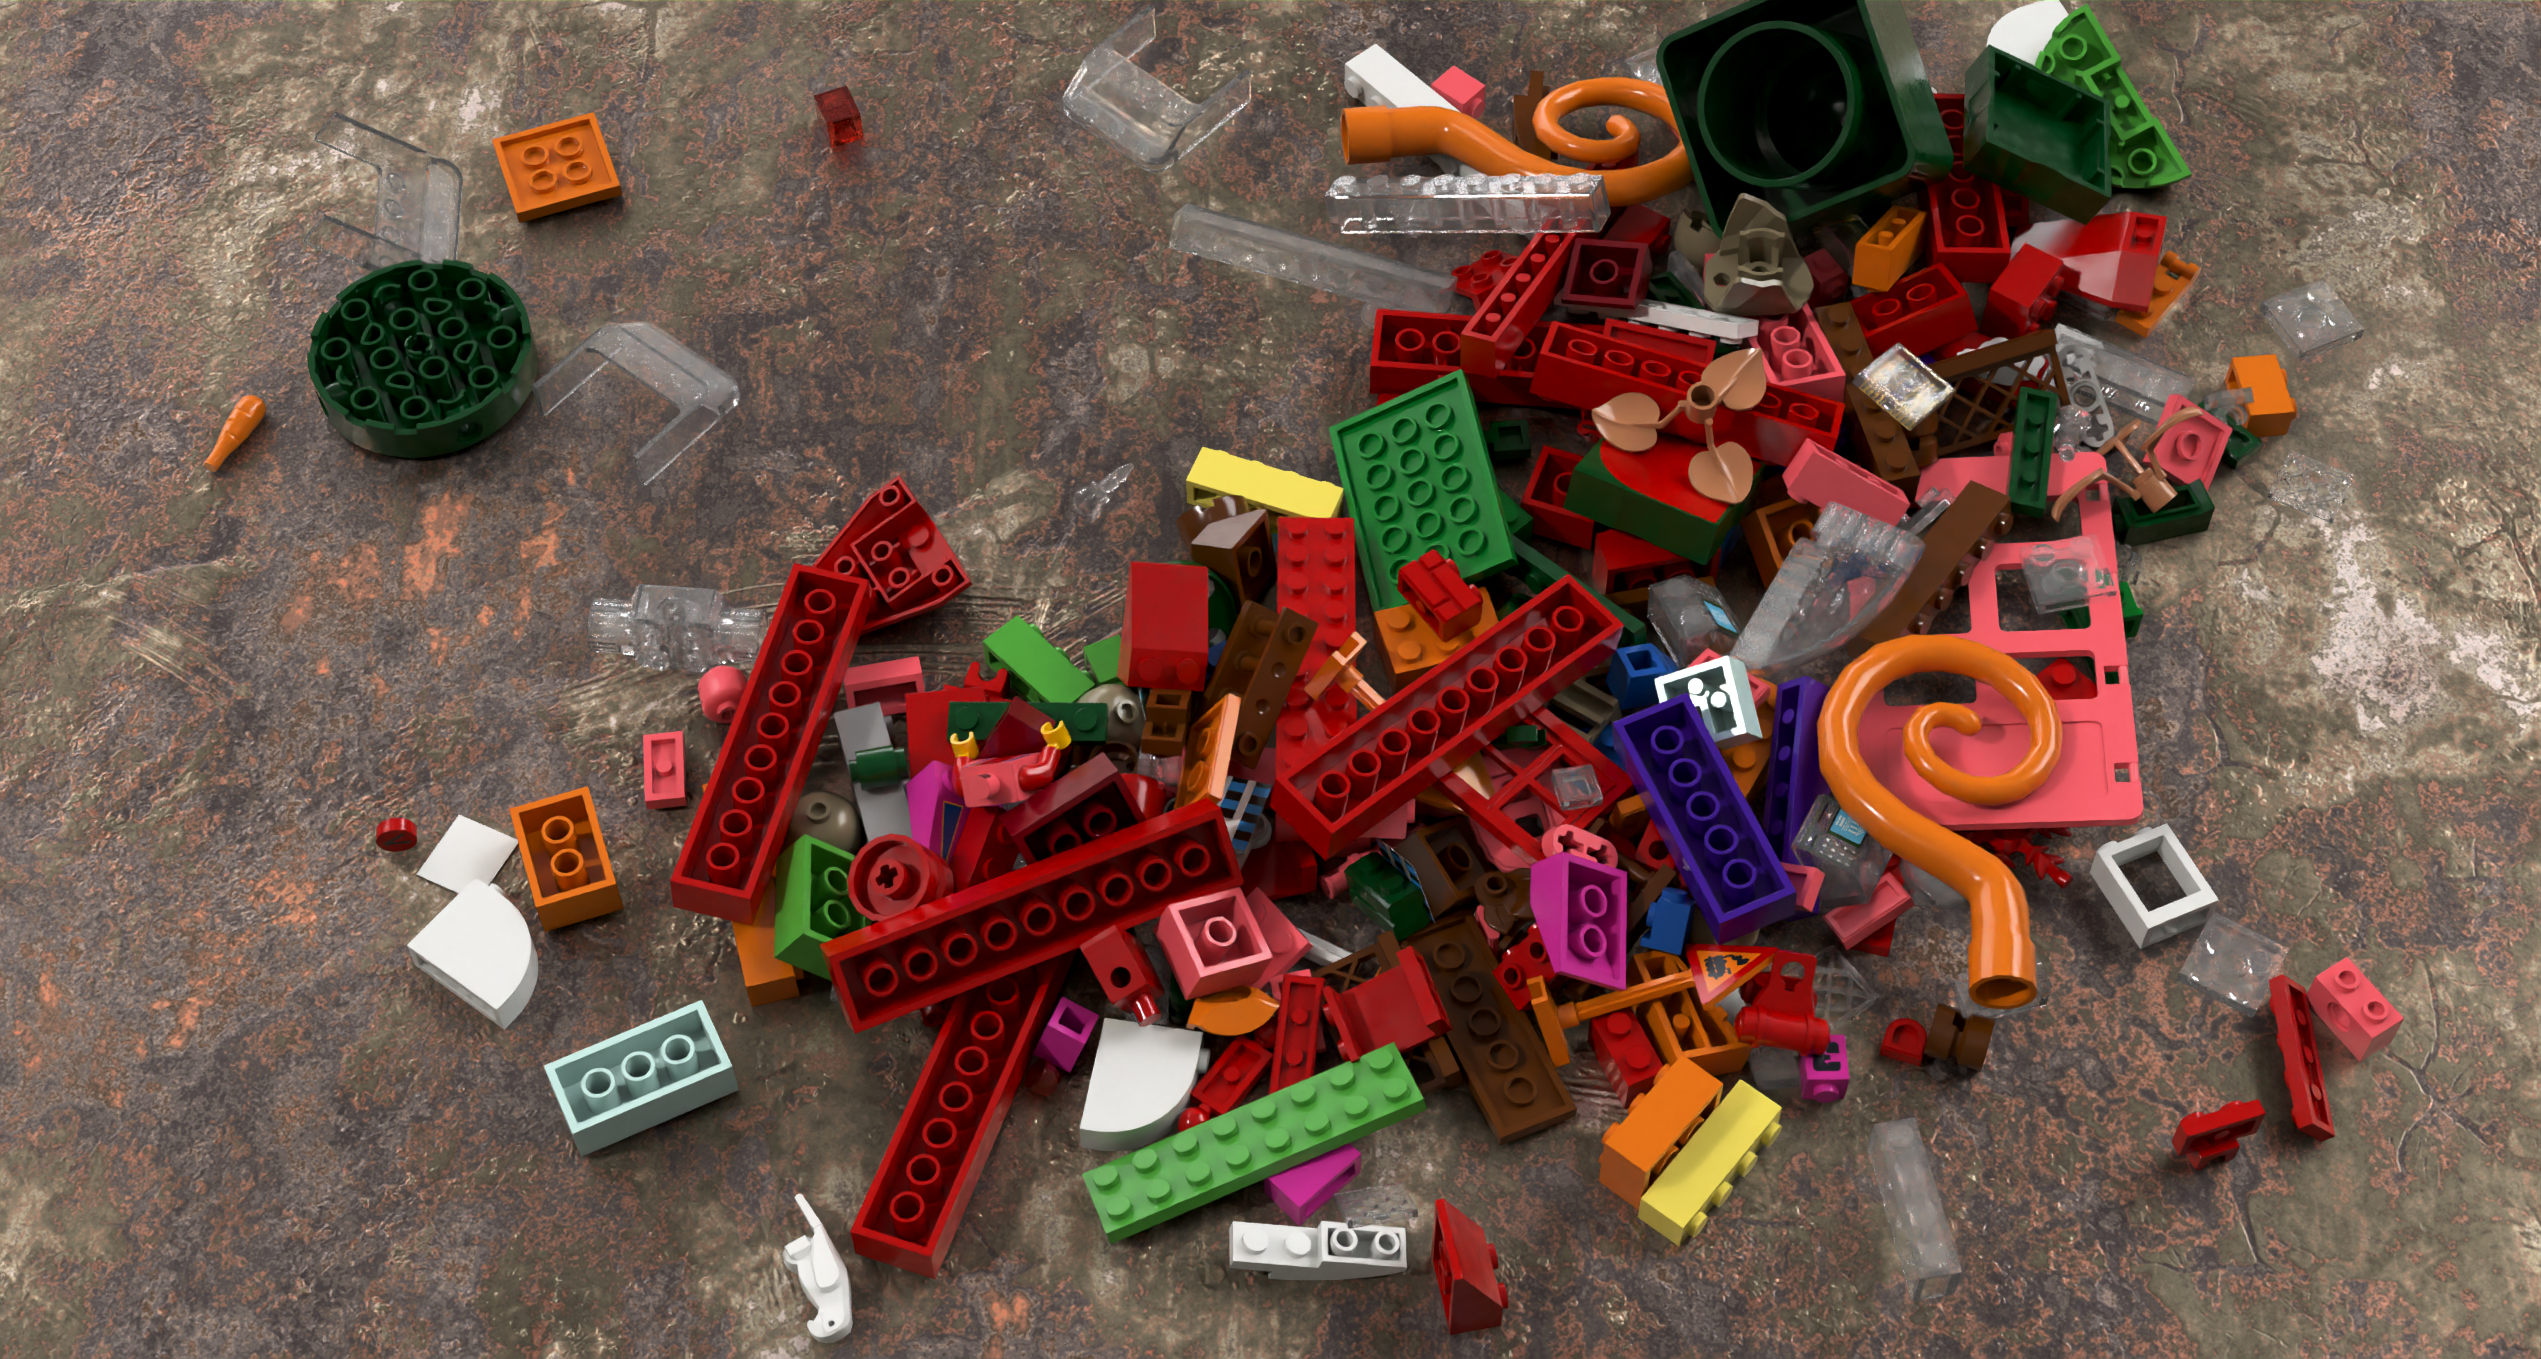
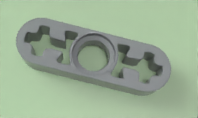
M2068 345L2058 352V358L2074 419L2083 443L2091 449L2098 450L2108 439L2115 436L2114 425L2088 352L2079 345ZM2074 353L2076 358L2083 357L2084 359L2083 362L2079 363L2082 378L2090 374L2091 379H2082L2068 386L2067 381H2074L2075 378L2070 367L2063 368L2062 364L2068 362L2067 355ZM2089 387L2095 391L2096 401L2093 405L2080 407L2075 403L2074 396L2080 388ZM2102 408L2103 414L2095 415L2099 426H2107L2108 431L2103 433L2104 439L2097 442L2095 437H2087V433L2092 431L2089 418L2087 417L2081 421L2079 416L2093 414Z

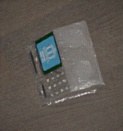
M1686 574L1649 585L1647 617L1679 670L1686 669L1707 648L1724 657L1752 647V642L1717 588Z
M1826 794L1817 796L1791 845V849L1801 865L1815 867L1825 873L1818 896L1826 909L1868 903L1893 852L1880 845L1841 809L1836 799Z

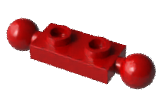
M1271 1017L1262 1026L1253 1030V1040L1248 1039L1242 1034L1234 1039L1191 1091V1102L1198 1107H1189L1180 1114L1178 1118V1129L1180 1132L1211 1120V1116L1218 1117L1239 1106L1273 1063V1054L1266 1049H1274L1278 1024L1276 1017Z

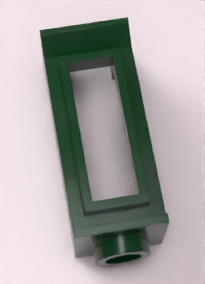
M2197 479L2187 485L2173 487L2178 494L2155 513L2149 509L2141 498L2135 501L2132 497L2122 499L2119 496L2115 497L2111 508L2113 531L2122 549L2207 531L2215 506L2201 479Z

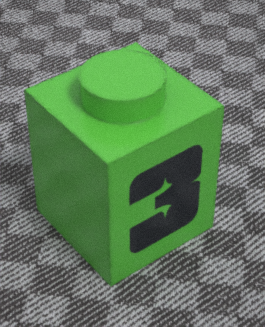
M1120 635L1083 647L1085 670L1094 678L1097 687L1103 684H1120L1127 687L1117 677L1121 644ZM1128 687L1138 692V687Z

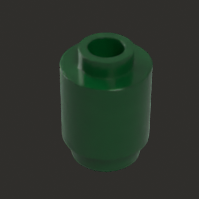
M893 745L859 750L855 751L856 759L848 761L852 784L861 783L862 791L900 784L899 780L909 778L904 747L893 748Z

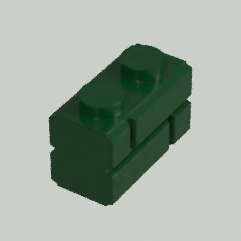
M1371 852L1361 857L1344 870L1347 885L1351 887L1349 892L1353 904L1385 932L1392 929L1397 941L1404 940L1427 926L1430 922L1427 908L1424 906L1425 900L1421 888L1412 881H1409L1403 873L1378 852Z

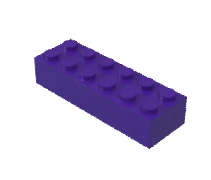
M1686 692L1613 722V747L1718 945L1720 946L1794 915L1796 890L1688 693Z

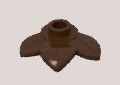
M1518 868L1507 874L1499 871L1487 872L1481 875L1475 883V897L1484 907L1485 922L1490 928L1503 935L1510 933L1515 919L1536 920L1530 905V868ZM1491 887H1498V888H1501V889H1499V890H1492V889H1490V888H1491Z

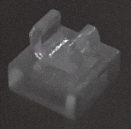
M2252 387L2216 391L2203 397L2205 411L2217 410L2215 417L2227 424L2226 415L2228 411L2234 413L2237 425L2246 423L2248 415L2243 406L2254 402Z

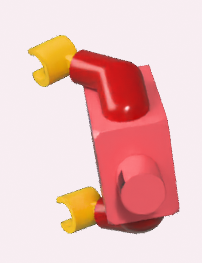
M1060 721L1055 729H1053L1050 722L1045 723L1041 727V733L1047 743V746L1043 747L1041 752L974 761L973 759L978 756L979 750L973 732H969V738L962 742H959L957 734H953L950 738L956 757L953 761L951 780L953 792L958 797L964 799L966 807L970 808L1020 802L1051 785L1061 757L1059 750L1066 748L1071 743V737L1063 721Z

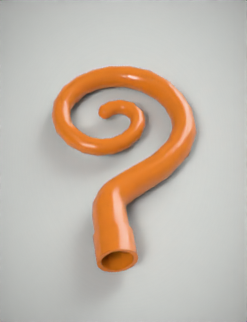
M1601 77L1573 82L1553 90L1537 104L1532 118V125L1537 138L1550 150L1569 159L1591 164L1617 163L1633 156L1640 144L1641 134L1634 122L1623 115H1613L1606 123V130L1611 136L1615 137L1614 139L1591 140L1578 137L1567 132L1558 122L1565 115L1578 109L1594 106H1620L1658 118L1675 130L1680 142L1665 157L1642 166L1623 170L1589 171L1556 164L1524 151L1467 114L1439 106L1387 108L1386 105L1343 108L1341 112V139L1346 165L1390 162L1391 158L1442 154L1470 166L1505 188L1550 204L1583 209L1631 206L1656 200L1679 191L1695 179L1664 87L1644 80L1627 77Z
M1907 635L1875 644L1842 670L1825 696L1817 721L1820 772L1841 809L1880 845L1939 879L1968 901L1971 913V942L1968 945L1969 997L1974 1003L1991 1009L2022 1007L2032 1002L2037 996L2035 944L2030 939L2029 906L2023 886L2014 873L1999 858L1971 841L1911 810L1875 779L1860 755L1857 732L1863 712L1872 697L1893 681L1914 673H1952L1970 677L1993 687L2027 720L2030 731L2029 751L2021 762L2009 772L1992 777L1972 776L1952 768L1935 754L1929 744L1928 736L1933 729L1941 726L1953 728L1966 736H1973L1980 731V717L1976 712L1960 704L1935 702L1918 707L1902 728L1904 754L1917 774L1941 793L1967 804L1998 806L2022 800L2043 786L2059 762L2063 727L2056 702L2038 678L2016 660L2005 653L1976 641L1951 635Z

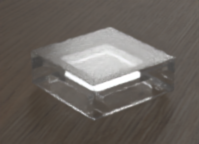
M1592 764L1552 771L1551 780L1562 811L1601 805L1603 795Z

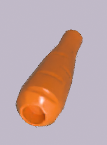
M255 395L243 396L238 401L227 418L211 454L204 462V466L208 470L216 472L230 453L235 451L260 424L266 413V406L262 399Z

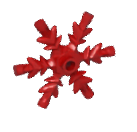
M2068 827L1952 831L1977 846L1981 842L1989 843L1994 851L1992 855L1999 858L2009 868L2016 869L2014 862L2009 856L2016 852H2022L2025 854L2026 867L2033 862L2036 875L2040 880H2043L2047 873L2062 889H2065L2073 880V876L2057 866L2065 862L2064 858L2044 853L2050 848L2049 846H2035L2032 842V837L2036 833L2048 839H2052L2050 832L2071 837L2072 834Z

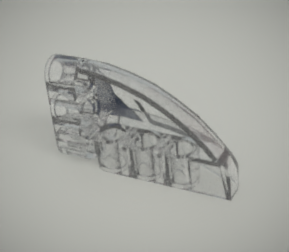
M1828 502L1810 531L1814 541L1805 537H1801L1796 541L1729 656L1744 662L1746 672L1761 678L1795 669L1836 650L1859 635L1891 604L1911 576L1927 548L1926 544L1910 532L1841 504Z

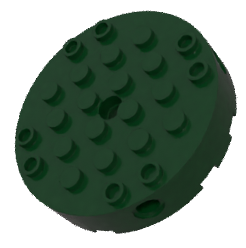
M421 259L405 261L386 266L361 277L336 296L337 302L327 313H321L310 335L312 343L310 352L307 353L308 369L326 417L339 433L362 448L388 456L408 458L437 456L453 453L487 438L505 425L518 412L531 392L537 373V348L526 309L519 296L504 280L492 272L488 275L475 270L473 264L457 260L443 259L442 264H423Z

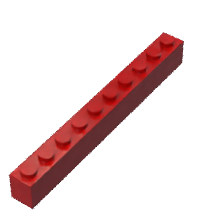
M1637 149L1633 156L1617 163H1589L1585 170H1623L1637 167L1639 149ZM1558 205L1460 333L1461 369L1481 377L1495 379L1565 285L1575 238L1598 239L1621 207L1583 209Z

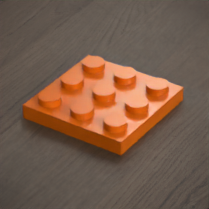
M594 112L492 139L519 223L622 195L619 180Z

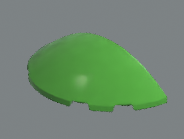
M2086 3L2073 11L2055 27L2052 37L2044 50L2039 52L2035 67L2053 77L2069 81L2110 101L2111 135L2108 141V154L2111 162V186L2122 189H2152L2178 183L2191 177L2192 173L2157 116L2152 117L2121 67L2122 59L2088 4Z

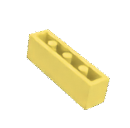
M1202 447L1186 479L1187 503L1196 506L1200 505L1202 508L1207 509L1214 506L1213 499L1230 495H1242L1245 497L1251 511L1258 509L1267 510L1269 526L1278 530V517L1340 518L1343 513L1344 488L1335 486L1330 482H1321L1300 476L1293 471L1273 468L1259 461H1250L1236 457L1222 450Z
M1740 1079L1642 1196L1638 1218L1679 1247L1689 1235L1695 1238L1707 1223V1212L1713 1205L1721 1207L1733 1190L1731 1183L1738 1175L1745 1177L1758 1159V1156L1755 1155L1763 1144L1770 1147L1780 1134L1782 1126L1778 1123L1782 1107Z

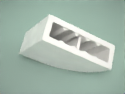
M2059 0L2038 1L2017 8L2004 15L1994 25L1988 36L1986 47L1990 44L2035 66L2039 52L2044 50L2052 37L2053 30L2069 14Z
M475 877L407 945L415 966L504 1030L522 1012L533 994L538 977V957L531 934L520 911L509 901L507 894L496 884L491 883L488 886Z
M1104 1018L1080 1124L1082 1148L1100 1151L1131 1150L1150 1144L1170 1132L1178 1124L1180 1114L1191 1106L1190 1093L1198 1084L1200 1073L1206 1074L1208 1071L1210 1049L1204 1048L1203 1032L1151 1024L1140 1027L1137 1022Z

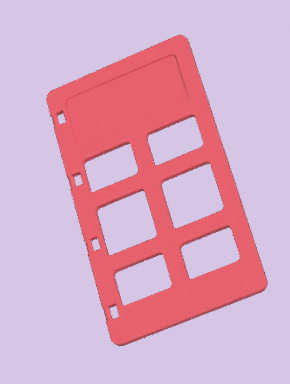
M2096 452L2051 453L2046 502H2056L2068 488L2099 468L2107 472L2105 458ZM2010 455L1938 459L1934 464L1918 467L1921 476L1915 501L1910 503L1909 508L1950 506L1970 480L2006 494ZM2101 480L2085 487L2071 500L2076 502L2079 507L2081 538L2079 540L2001 544L1995 542L1989 557L1985 561L1980 560L1973 569L1972 576L1968 581L1971 630L1968 633L1934 634L1951 635L1976 641L2005 653L2013 659L2089 656L2094 660L2098 696L2093 699L2054 700L2063 727L2061 756L2043 786L2022 800L1998 806L1967 804L1941 793L1921 778L1904 754L1902 728L1918 707L1925 705L1889 706L1884 702V689H1882L1872 697L1863 712L1857 732L1859 752L1875 779L1908 808L1950 831L2126 826L2136 824L2143 816V797L2118 582L2116 549L2108 481ZM2086 490H2099L2100 501H2087ZM1848 523L1849 545L1852 540H1856L1879 548L1876 545L1875 537L1872 536L1870 540L1863 538L1851 528L1852 524ZM1915 547L1879 549L1899 553H1911L1915 549ZM1901 565L1850 582L1851 595H1853L1851 598L1852 624L1878 594L1877 579L1882 575L1896 572ZM2080 567L2084 569L2090 615V626L2088 628L2011 632L2000 629L1995 579L1997 571ZM2095 579H2108L2109 590L2096 591ZM2104 672H2118L2119 684H2106ZM1975 680L1976 700L1973 703H1963L1960 705L1977 713L1981 719L1980 731L1973 736H1966L1953 728L1941 726L1933 729L1928 735L1929 744L1935 754L1949 766L1969 775L1992 777L2005 774L2018 765L2030 749V731L2027 720L2010 701L1993 687ZM2114 769H2128L2130 782H2116Z

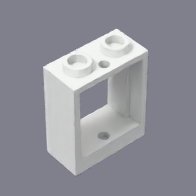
M2167 823L2154 829L2151 827L2143 828L2131 838L2119 843L2111 841L2104 844L2097 850L2090 869V874L2140 949L2210 921L2219 901ZM2157 851L2187 897L2148 912L2119 866Z

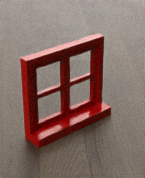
M1543 705L1514 725H1537V730L1546 729V746L1543 748L1547 750L1524 770L1491 743L1481 749V751L1514 777L1489 800L1452 770L1432 784V786L1530 867L1532 864L1547 858L1542 850V840L1538 842L1501 811L1524 790L1528 788L1565 818L1559 826L1569 824L1587 831L1598 817L1602 819L1615 807L1616 802L1632 797L1635 788L1625 771ZM1558 761L1565 770L1595 793L1575 812L1536 781ZM1563 837L1558 838V843L1563 845L1564 852L1569 846L1563 844Z

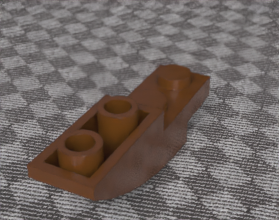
M1530 70L1528 96L1514 95L1512 115L1513 143L1524 151L1546 160H1557L1558 153L1553 152L1539 141L1532 125V118L1537 104L1549 94L1550 86H1543L1544 71Z
M1152 688L1146 705V722L1141 739V753L1152 754L1157 758L1182 756L1185 737L1189 734L1195 707V691Z

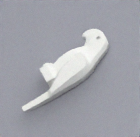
M798 1194L795 1196V1200L814 1232V1236L810 1238L804 1235L785 1246L782 1257L786 1268L798 1274L805 1295L818 1310V1315L814 1321L809 1320L807 1322L811 1336L819 1342L834 1343L843 1339L852 1329L850 1277L822 1223L803 1195Z

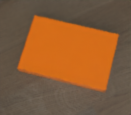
M1231 693L1225 695L1190 726L1173 810L1204 798L1210 799L1215 804L1222 800L1242 698Z

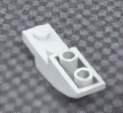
M1233 1221L1229 1228L1230 1268L1268 1271V1279H1357L1404 1272L1407 1268L1405 1228L1321 1221L1318 1228Z

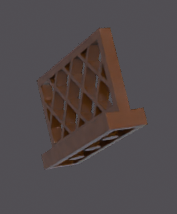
M2043 329L1913 368L1938 390L1947 394L1937 412V425L1941 421L1957 431L1950 444L1938 447V456L1998 439L2001 433L2013 431L2014 425L2001 419L2009 402L2011 400L2016 402L2017 397L2014 393L2024 376L2041 385L2039 390L2046 391L2048 389L2058 394L2062 410L2056 412L2055 421L2074 416L2055 347L2058 341L2054 329ZM2047 354L2050 370L2043 381L2028 373L2027 370L2035 357ZM2025 361L2021 368L2014 365L2015 363ZM2005 366L2018 373L2008 392L1991 383L1998 369ZM1911 369L1910 371H1908V373L1906 374V376L1909 377L1908 374H1909V373L1912 374V373H1914V371ZM1990 371L1986 379L1978 375ZM1917 373L1913 375L1912 379L1909 378L1905 381L1906 383L1910 382L1911 394L1927 383ZM1968 377H1972L1982 383L1973 402L1956 394L1962 380ZM2052 378L2054 379L2055 387L2050 385ZM1954 382L1950 390L1942 386ZM1928 383L1912 396L1913 400L1919 397L1922 391L1930 388L1931 385ZM1988 387L2005 396L1995 415L1978 406ZM1920 397L1915 402L1919 404L1923 401V398ZM1952 398L1970 407L1960 426L1943 417ZM1975 410L1992 419L1986 432L1978 436L1965 429ZM1998 423L2005 426L2004 428L1994 430ZM1962 434H1965L1970 437L1968 439L1959 441Z
M1391 929L1377 936V943L1316 970L1311 975L1312 977L1325 978V980L1334 977L1345 981L1340 992L1341 994L1349 990L1352 984L1359 985L1368 981L1355 976L1359 965L1374 957L1377 958L1381 966L1378 975L1400 965L1401 963L1396 952L1400 951L1401 948ZM1325 996L1323 999V1004L1327 1003ZM1322 1007V1017L1338 1049L1337 1041L1342 1038L1337 1027H1332L1328 1022ZM1443 1035L1401 1054L1402 1058L1406 1060L1405 1064L1409 1071L1413 1062L1430 1068L1435 1079L1420 1086L1417 1085L1423 1098L1445 1087H1448L1449 1091L1464 1084L1461 1071ZM1419 1047L1424 1057L1416 1055Z

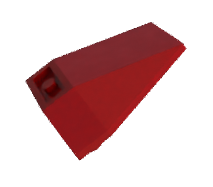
M2129 211L2097 215L2087 225L2073 219L2018 225L2008 264L2023 244L2027 243L2064 261L2060 275L2064 278L2061 290L2127 312L2139 311L2148 313L2159 254L2162 252L2166 234L2167 217Z
M900 475L866 499L811 566L869 580L870 609L860 635L942 607L973 585L968 572Z

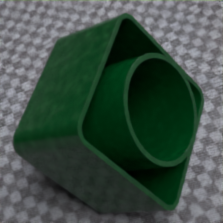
M1749 0L1670 34L1658 47L1656 54L1657 68L1711 228L1721 240L1729 215L1741 193L1767 201L1777 211L1783 213L1792 239L1795 240L1937 184L1944 180L1952 169L1954 162L1953 151L1901 0Z

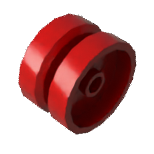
M890 833L876 837L862 847L851 863L847 879L849 898L858 912L876 923L954 893L953 874L945 859L907 835Z

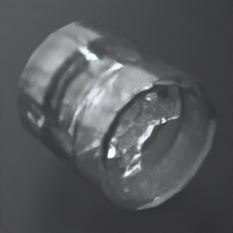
M1140 747L1137 774L1152 777L1157 781L1163 782L1165 786L1178 787L1182 769V756L1157 758L1152 754L1141 753Z

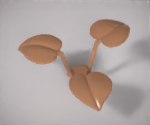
M1762 349L1738 350L1711 362L1703 371L1701 382L1693 384L1688 389L1686 400L1678 401L1677 407L1662 421L1658 422L1660 410L1652 398L1643 393L1632 392L1616 396L1604 405L1592 409L1591 416L1600 435L1612 446L1624 452L1639 453L1655 446L1657 441L1656 429H1664L1682 411H1685L1689 420L1697 424H1704L1709 450L1699 452L1692 458L1688 469L1691 485L1699 494L1706 498L1731 505L1740 504L1748 496L1752 486V461L1746 450L1735 442H1726L1718 448L1715 447L1712 419L1716 414L1717 405L1721 401L1727 409L1736 412L1752 409L1761 402L1766 391Z
M2189 406L2169 417L2146 439L2140 449L2141 451L2146 450L2154 471L2150 467L2144 470L2125 447L2131 432L2138 428L2142 421L2137 418L2125 425L2118 432L2117 436L2108 439L2096 453L2103 456L2110 450L2118 449L2138 473V476L2131 481L2136 488L2130 487L2105 472L2102 468H2099L2072 485L2056 500L2051 509L2052 517L2059 522L2061 513L2066 505L2082 489L2101 480H2106L2128 493L2135 501L2141 498L2153 513L2158 511L2178 493L2165 479L2167 474L2161 468L2154 449L2169 428L2191 417L2204 415V413L2196 407Z

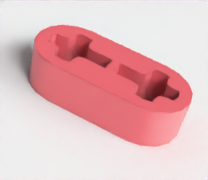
M1564 824L1549 829L1542 838V850L1547 858L1563 851V845L1558 843V838L1563 837V844L1574 848L1564 851L1566 853L1597 862L1595 857L1587 855L1597 851V858L1602 860V864L1616 868L1618 864V854L1611 842L1573 825Z

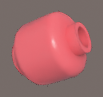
M716 666L706 672L699 680L697 689L703 713L709 720L723 724L732 723L748 682L747 677L741 670L729 666Z

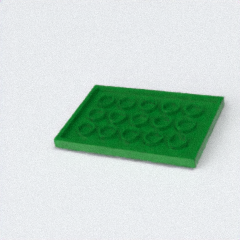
M1459 369L1329 427L1350 518H1354V535L1373 614L1376 611L1409 604L1397 590L1398 571L1401 567L1413 560L1417 561L1420 556L1433 549L1437 550L1444 559L1450 558L1455 562L1459 569L1460 577L1467 585L1518 565L1470 381L1463 369Z

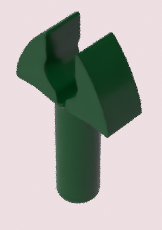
M1537 725L1508 726L1506 734H1501L1490 743L1499 751L1523 748L1532 752L1546 746V729L1537 730Z

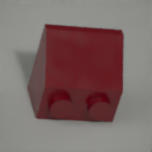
M1575 238L1561 298L1562 304L1635 310L1646 299L1653 269L1648 244Z

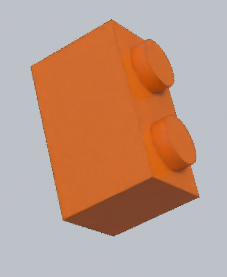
M2276 354L2232 358L2224 381L2237 422L2255 437L2287 435L2292 419L2296 418L2297 405L2295 399L2289 395L2287 374L2284 368H2280Z

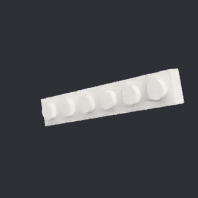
M1564 288L1554 298V304L1568 307L1569 313L1588 314L1592 311L1597 312V317L1604 320L1606 318L1618 320L1619 317L1628 318L1629 323L1647 326L1650 323L1658 324V329L1678 332L1680 329L1689 330L1690 336L1709 338L1711 335L1720 336V342L1727 344H1741L1743 338L1758 335L1759 320L1645 299L1635 310L1562 304L1561 298Z

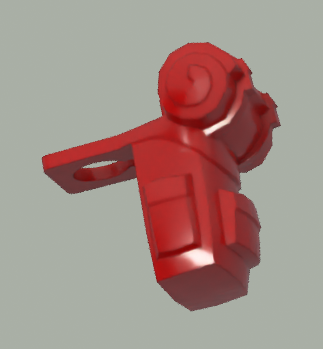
M1778 949L1775 951L1770 973L1760 971L1739 987L1740 998L1746 1006L1741 1008L1734 1021V1030L1738 1037V1042L1750 1044L1751 1048L1757 1049L1759 1046L1796 1051L1800 1056L1805 1057L1808 1054L1823 1055L1831 1038L1827 1021L1816 1017L1815 1010L1818 995L1812 988L1817 958L1814 955ZM1789 962L1800 963L1804 967L1803 978L1781 975L1782 967Z

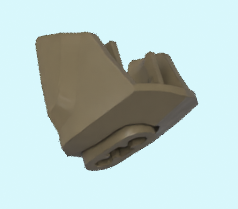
M1741 193L1729 215L1723 232L1720 250L1705 264L1704 300L1713 311L1733 316L1796 313L1809 300L1814 285L1809 268L1803 257L1798 253L1792 239L1785 215L1777 211L1767 201Z

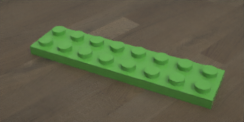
M1393 1042L1360 1056V1061L1351 1063V1061L1345 1062L1085 1172L1082 1176L1110 1244H1113L1427 1110L1420 1090Z

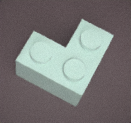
M1727 655L1654 679L1660 703L1686 692L1688 693L1700 717L1703 716L1704 724L1717 747L1727 750L1763 739L1744 662Z

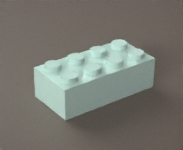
M702 1000L544 1065L552 1090L581 1157L739 1090L733 1066Z

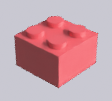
M1240 887L1167 905L1153 928L1185 1000L1256 982L1273 959Z

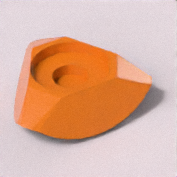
M1243 985L1200 996L1194 1002L1186 1028L1194 1031L1195 1027H1198L1203 1031L1219 1036L1241 1035L1251 1032L1267 1022L1280 1006V1002L1258 988Z

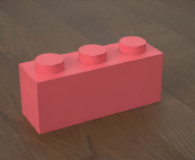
M1809 438L1805 440L1782 475L1788 489L1787 493L1793 499L1802 504H1807L1810 501L1819 506V511L1827 518L1835 522H1839L1842 519L1852 524L1851 528L1868 540L1873 536L1885 543L1910 506L1903 490Z

